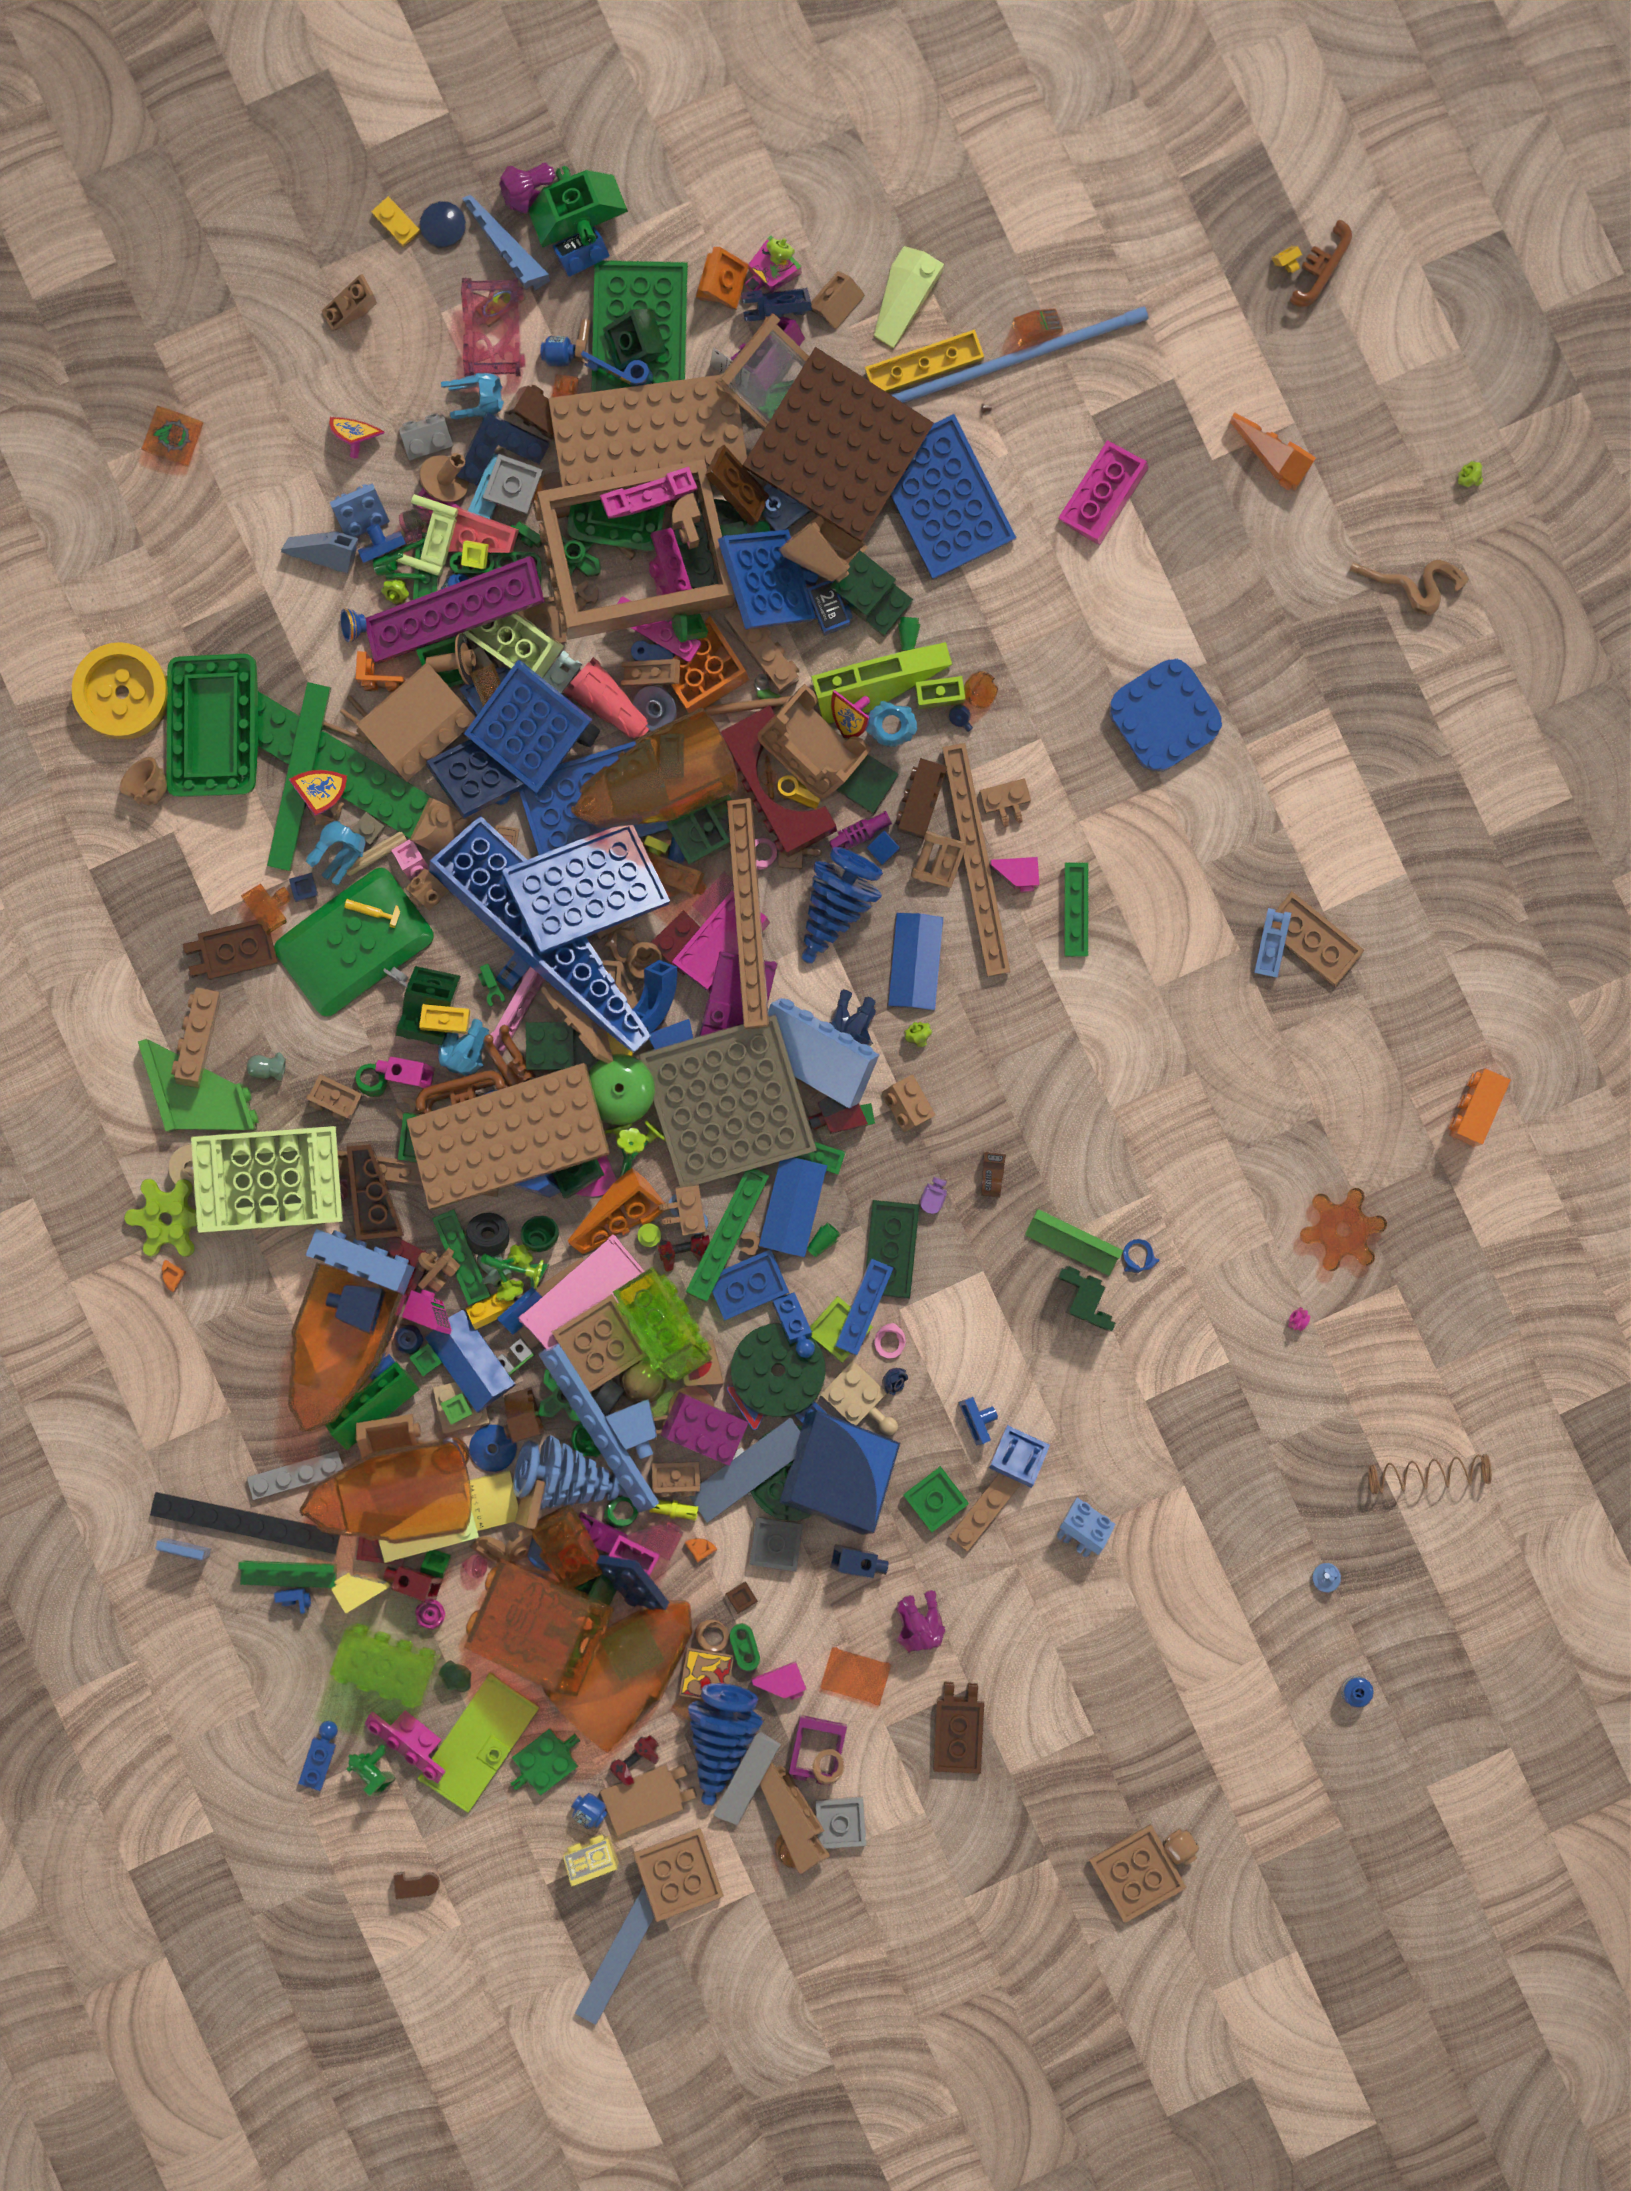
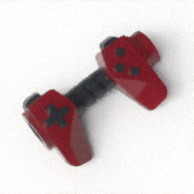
M694 1234V1236H691L690 1242L672 1245L670 1241H661L658 1245V1250L665 1271L669 1272L674 1269L675 1254L691 1251L700 1263L710 1243L709 1235Z
M652 1735L645 1738L640 1737L634 1744L636 1750L624 1761L617 1759L611 1762L610 1770L625 1785L630 1786L635 1783L629 1768L640 1758L644 1757L653 1764L659 1761L660 1757L655 1751L659 1744Z

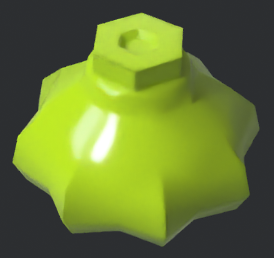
M772 238L767 243L766 247L771 254L770 260L773 263L780 264L782 260H788L794 255L795 250L790 244L786 243L787 239L777 240Z
M1471 461L1464 465L1458 473V484L1466 487L1482 484V464Z
M402 579L385 581L384 587L381 589L386 600L391 601L395 605L406 603L409 592L405 588L406 583Z
M914 1022L904 1031L905 1040L909 1043H915L918 1047L927 1045V1039L932 1034L930 1024Z

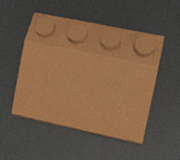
M426 663L356 725L407 782L426 766L428 760L436 757L467 730L475 717L434 669Z

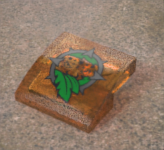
M156 406L141 450L187 467L204 422L179 412Z

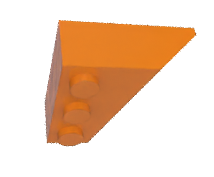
M711 616L704 621L708 634L706 638L697 639L701 642V646L692 661L687 662L677 655L673 658L680 660L679 684L670 685L690 717L749 681L745 668Z

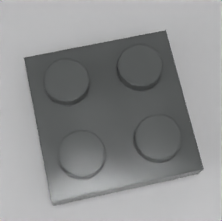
M756 1517L749 1565L796 1571L803 1524Z

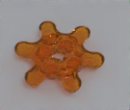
M1359 1188L1349 1190L1347 1198L1342 1204L1332 1203L1329 1197L1323 1193L1315 1195L1312 1200L1313 1207L1320 1214V1221L1315 1226L1304 1227L1300 1232V1238L1306 1244L1318 1242L1325 1247L1326 1254L1322 1264L1327 1271L1337 1270L1341 1259L1346 1255L1355 1256L1363 1266H1369L1375 1260V1254L1368 1247L1367 1239L1372 1233H1381L1386 1230L1387 1221L1381 1215L1368 1217L1363 1214L1361 1206L1365 1195ZM1340 1223H1345L1349 1226L1347 1236L1342 1237L1337 1233V1226Z

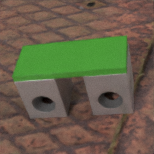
M522 1338L510 1347L521 1361L518 1366L514 1367L504 1354L498 1357L499 1361H505L504 1368L509 1375L513 1374L535 1355ZM519 1344L524 1348L522 1352H518L516 1349Z

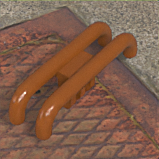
M1337 220L1336 226L1333 227V232L1339 236L1340 243L1332 256L1313 246L1311 252L1318 257L1312 254H1308L1306 257L1313 265L1303 262L1301 267L1318 277L1309 292L1303 293L1299 290L1293 292L1290 298V302L1293 305L1307 307L1313 304L1320 295L1352 240V230L1345 221Z
M507 1025L500 1027L499 1035L514 1059L510 1063L506 1064L493 1043V1036L488 1034L484 1037L483 1042L488 1054L509 1086L537 1078L532 1070H526V1060L510 1037Z
M492 1070L483 1071L422 1089L416 1098V1109L425 1114L432 1112V1105L439 1100L451 1098V1105L476 1098V1090L496 1086L497 1090H501L510 1086L498 1072Z

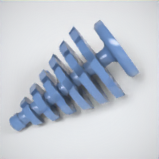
M551 1435L541 1445V1453L538 1445L533 1441H526L521 1448L514 1473V1494L517 1497L524 1498L531 1492L536 1479L544 1481L545 1487L540 1510L545 1509L546 1506L557 1508L560 1504H564L563 1506L574 1505L577 1499V1504L588 1503L590 1499L593 1502L602 1501L604 1496L606 1500H615L618 1494L629 1498L614 1473L609 1477V1470L601 1466L596 1468L595 1461L590 1458L585 1461L582 1453L577 1450L572 1451L570 1446L565 1443L560 1444L559 1440Z

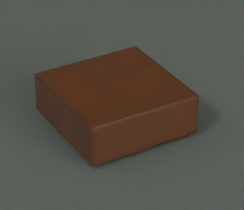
M746 1581L725 1593L737 1614L758 1602Z

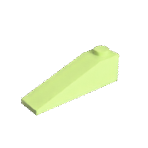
M906 246L902 248L891 266L874 334L875 338L891 348H895L943 273L944 264L926 252Z
M465 1491L438 1499L380 1538L379 1544L384 1563L478 1538L473 1513Z

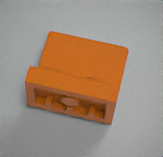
M357 651L356 681L360 687H364V691L375 692L378 691V688H387L388 692H394L405 682L404 677L376 676L375 663L372 661V658L369 657L367 652Z

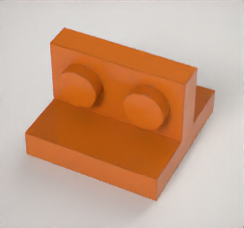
M713 247L712 253L707 255L696 298L701 301H718L728 308L737 309L748 271V264L722 247Z

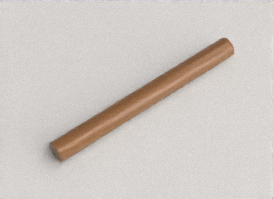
M792 696L711 705L706 707L707 715L764 709L769 705L771 708L781 707Z

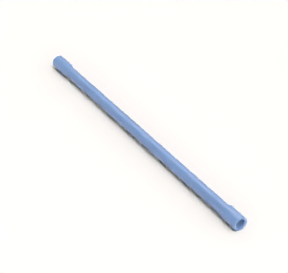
M1145 306L1126 312L1121 316L892 394V396L905 403L1107 332L1149 319Z

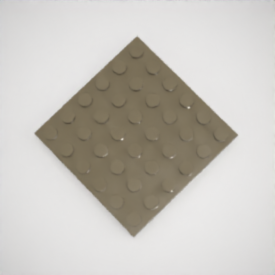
M776 1014L769 1016V1027L746 1030L744 1024H740L640 1053L641 1061L650 1070L654 1079L655 1096L653 1101L680 1188L698 1185L817 1150Z

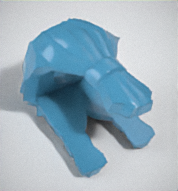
M476 373L475 376L472 375L459 380L441 382V387H448L449 391L479 387V405L472 409L450 412L452 419L484 417L486 412L495 415L502 410L504 401L501 398V390L503 387L500 383V378L494 374Z
M881 701L880 705L875 706L868 715L870 719L866 732L882 746L896 747L911 741L918 729L917 721L911 712L912 708L895 706L892 703ZM887 716L899 718L901 722L900 730L895 734L886 733L882 728L884 718Z
M335 820L322 829L320 840L316 844V848L307 856L306 862L311 867H314L319 863L329 846L335 842H342L343 847L322 873V876L328 880L332 872H335L338 866L341 865V868L332 879V883L337 886L347 873V870L355 864L357 858L363 857L365 837L354 833L349 827Z
M473 1019L468 1034L460 1038L458 1033L446 1032L442 1046L438 1045L440 1065L447 1067L449 1072L469 1076L475 1074L483 1067L481 1052L484 1046V1037L489 1034V1030L482 1027L483 1022L481 1020Z

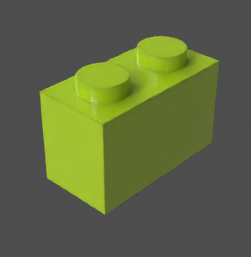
M962 676L915 683L918 710L964 704L965 702Z

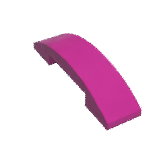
M688 466L667 473L666 477L627 490L621 488L600 495L608 518H616L642 512L671 502L697 490V486Z

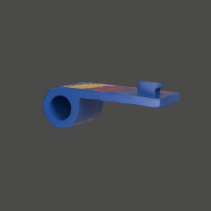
M585 351L581 353L584 360L588 362L585 363V366L595 372L599 368L633 387L652 383V372L643 361L634 360L630 362L625 371L622 372Z

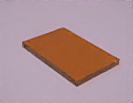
M832 1647L820 1688L873 1703L874 1705H880L891 1664Z

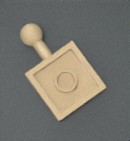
M854 1361L821 1394L851 1424L857 1426L869 1414L879 1423V1429L882 1434L891 1436L898 1429L897 1421L894 1418L885 1417L875 1408L887 1393Z

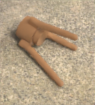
M347 696L352 705L365 717L367 715L366 711L352 696ZM344 709L340 710V713L354 724L359 722L357 718ZM324 722V727L356 739L362 744H365V742L371 744L359 727L356 730L359 733L358 735Z

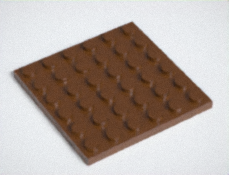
M815 347L742 467L851 537L862 542L934 422Z

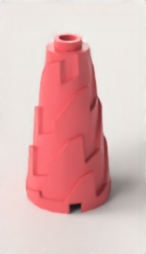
M594 657L563 690L569 698L572 697L584 708L594 712L604 721L611 723L629 738L635 739L637 736L641 739L649 730L646 726L648 724L647 719L631 703L611 675Z

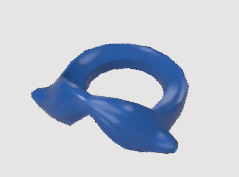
M1134 1239L1124 1247L1125 1272L1139 1273L1143 1270H1149L1160 1261L1155 1258L1151 1244L1146 1240ZM1137 1243L1144 1245L1147 1249L1145 1267L1143 1268L1136 1265L1128 1254L1129 1248Z

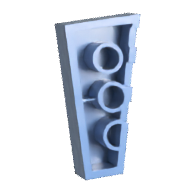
M319 1229L315 1230L306 1256L324 1261L326 1264L344 1269L351 1274L366 1278L394 1291L405 1293L415 1268L408 1265V1259L398 1255L394 1259L388 1257V1251L376 1246L374 1250L366 1248L368 1243L356 1240V1238H354L353 1242L346 1240L347 1235L333 1230L332 1234Z

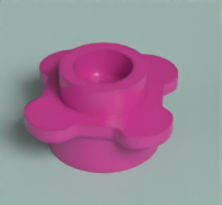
M1301 1307L1294 1310L1289 1317L1288 1327H1293L1294 1330L1299 1331L1304 1330L1310 1321L1308 1311L1306 1309L1303 1310Z

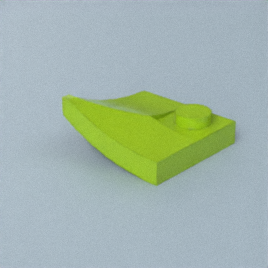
M836 1296L810 1325V1329L812 1331L811 1337L843 1363L850 1353L835 1347V1343L848 1315L850 1306L839 1296ZM872 1325L869 1326L866 1335L873 1328Z

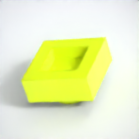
M464 541L461 565L485 569L489 544Z

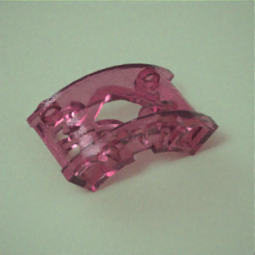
M462 278L461 298L463 322H465V335H463L465 377L475 375L476 373L516 374V377H521V368L526 367L525 354H521L520 301H524V289L519 287L518 278L492 281H472L471 278ZM473 291H490L489 297L473 293ZM511 291V301L504 303V294L499 296L497 303L494 302V292ZM484 306H486L485 315L482 318L477 317L475 314L476 310L482 309L484 311ZM513 308H514V321H513V319L510 317V315L507 313V311H510V310H512ZM492 310L508 326L506 334L495 346H492L487 336L480 332H475V326L484 324L489 319ZM514 335H515V348L512 347V346H510V345H508V344L510 343V341L512 340V338L514 337ZM479 340L486 342L487 351H485L484 346L481 349L476 347ZM508 352L512 353L513 362L496 363V354L499 353L500 358L505 360V354ZM489 358L491 360V363H479Z

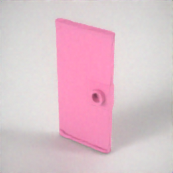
M612 1234L606 1242L530 1309L520 1315L518 1319L520 1323H523L542 1346L547 1349L558 1344L551 1331L610 1294L614 1296L620 1308H622L644 1289L652 1279L622 1246L617 1237Z

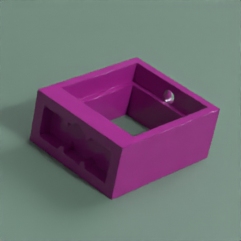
M800 1715L789 1768V1774H793V1779L807 1781V1777L816 1779L812 1769L796 1766L804 1728L839 1735L835 1751L842 1755L847 1724ZM835 1756L831 1773L821 1771V1774L824 1776L832 1777L833 1773L837 1771L839 1762Z

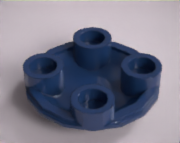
M439 201L429 205L423 211L420 218V229L423 237L436 248L455 244L466 232V220L463 212L458 206L450 202Z

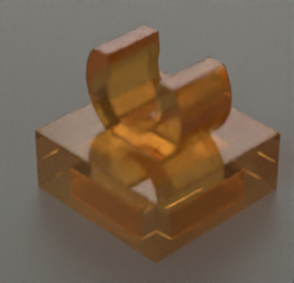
M555 374L552 398L577 394L579 377Z

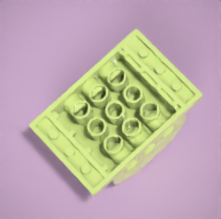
M336 1126L191 1137L198 1233L343 1222Z

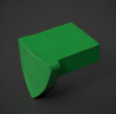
M678 614L672 619V628L680 642L707 637L708 629L700 614L688 616L686 614Z

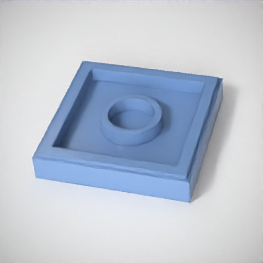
M168 1538L158 1540L155 1548L158 1551L197 1560L208 1558L211 1552V1548Z

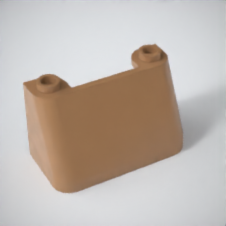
M817 515L798 530L779 551L785 558L830 581L836 579L840 582L849 574L847 571L850 568L849 562L859 550L864 552L868 546L863 540L859 542Z
M803 684L759 731L758 740L813 795L818 798H826L848 779L872 748L861 738L850 737L848 740H845L813 709L817 704V697L806 684Z

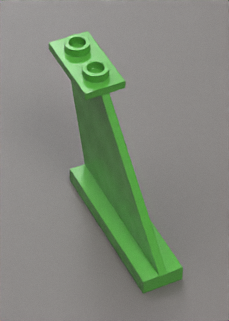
M149 1039L138 1041L166 1132L170 1133L178 1129H257L256 1123H259L256 1110H251L249 1101L252 1100L248 1087L244 1088V1085L241 1083L234 1084L205 1068L200 1088L176 1084L175 1075L171 1073L173 1063L179 1060V1055Z

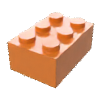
M1486 1068L1476 1071L1475 1074L1472 1073L1467 1082L1469 1090L1466 1095L1463 1094L1457 1105L1460 1108L1457 1116H1453L1449 1123L1448 1129L1451 1130L1449 1136L1474 1147L1483 1145L1511 1079Z

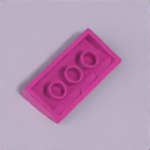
M1107 440L1058 519L1100 546L1149 468L1147 461Z

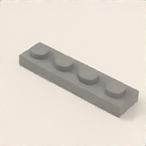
M335 1451L249 1476L247 1480L252 1498L255 1500L345 1474V1469L340 1452Z

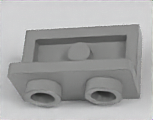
M430 414L425 417V420L419 422L415 420L408 421L403 424V427L399 428L409 460L453 447L443 414Z

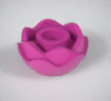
M436 1600L422 1601L417 1606L415 1615L421 1627L435 1629L444 1621L445 1611L442 1604Z

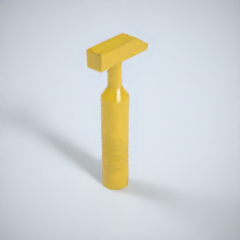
M349 899L346 900L344 906L346 909L376 918L384 917L391 919L389 927L392 928L396 927L400 914L398 906L395 907L393 915L384 913L379 908Z

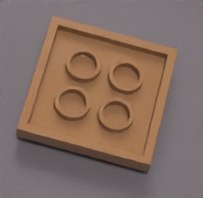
M612 1294L551 1331L589 1392L649 1355Z
M1151 1824L1089 1859L1124 1923L1187 1888Z
M701 1828L633 1852L656 1922L724 1897Z

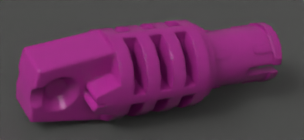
M884 811L868 821L867 819H862L838 831L839 836L830 840L829 844L831 848L845 847L849 850L873 838L875 832L888 825H892V822L887 812Z

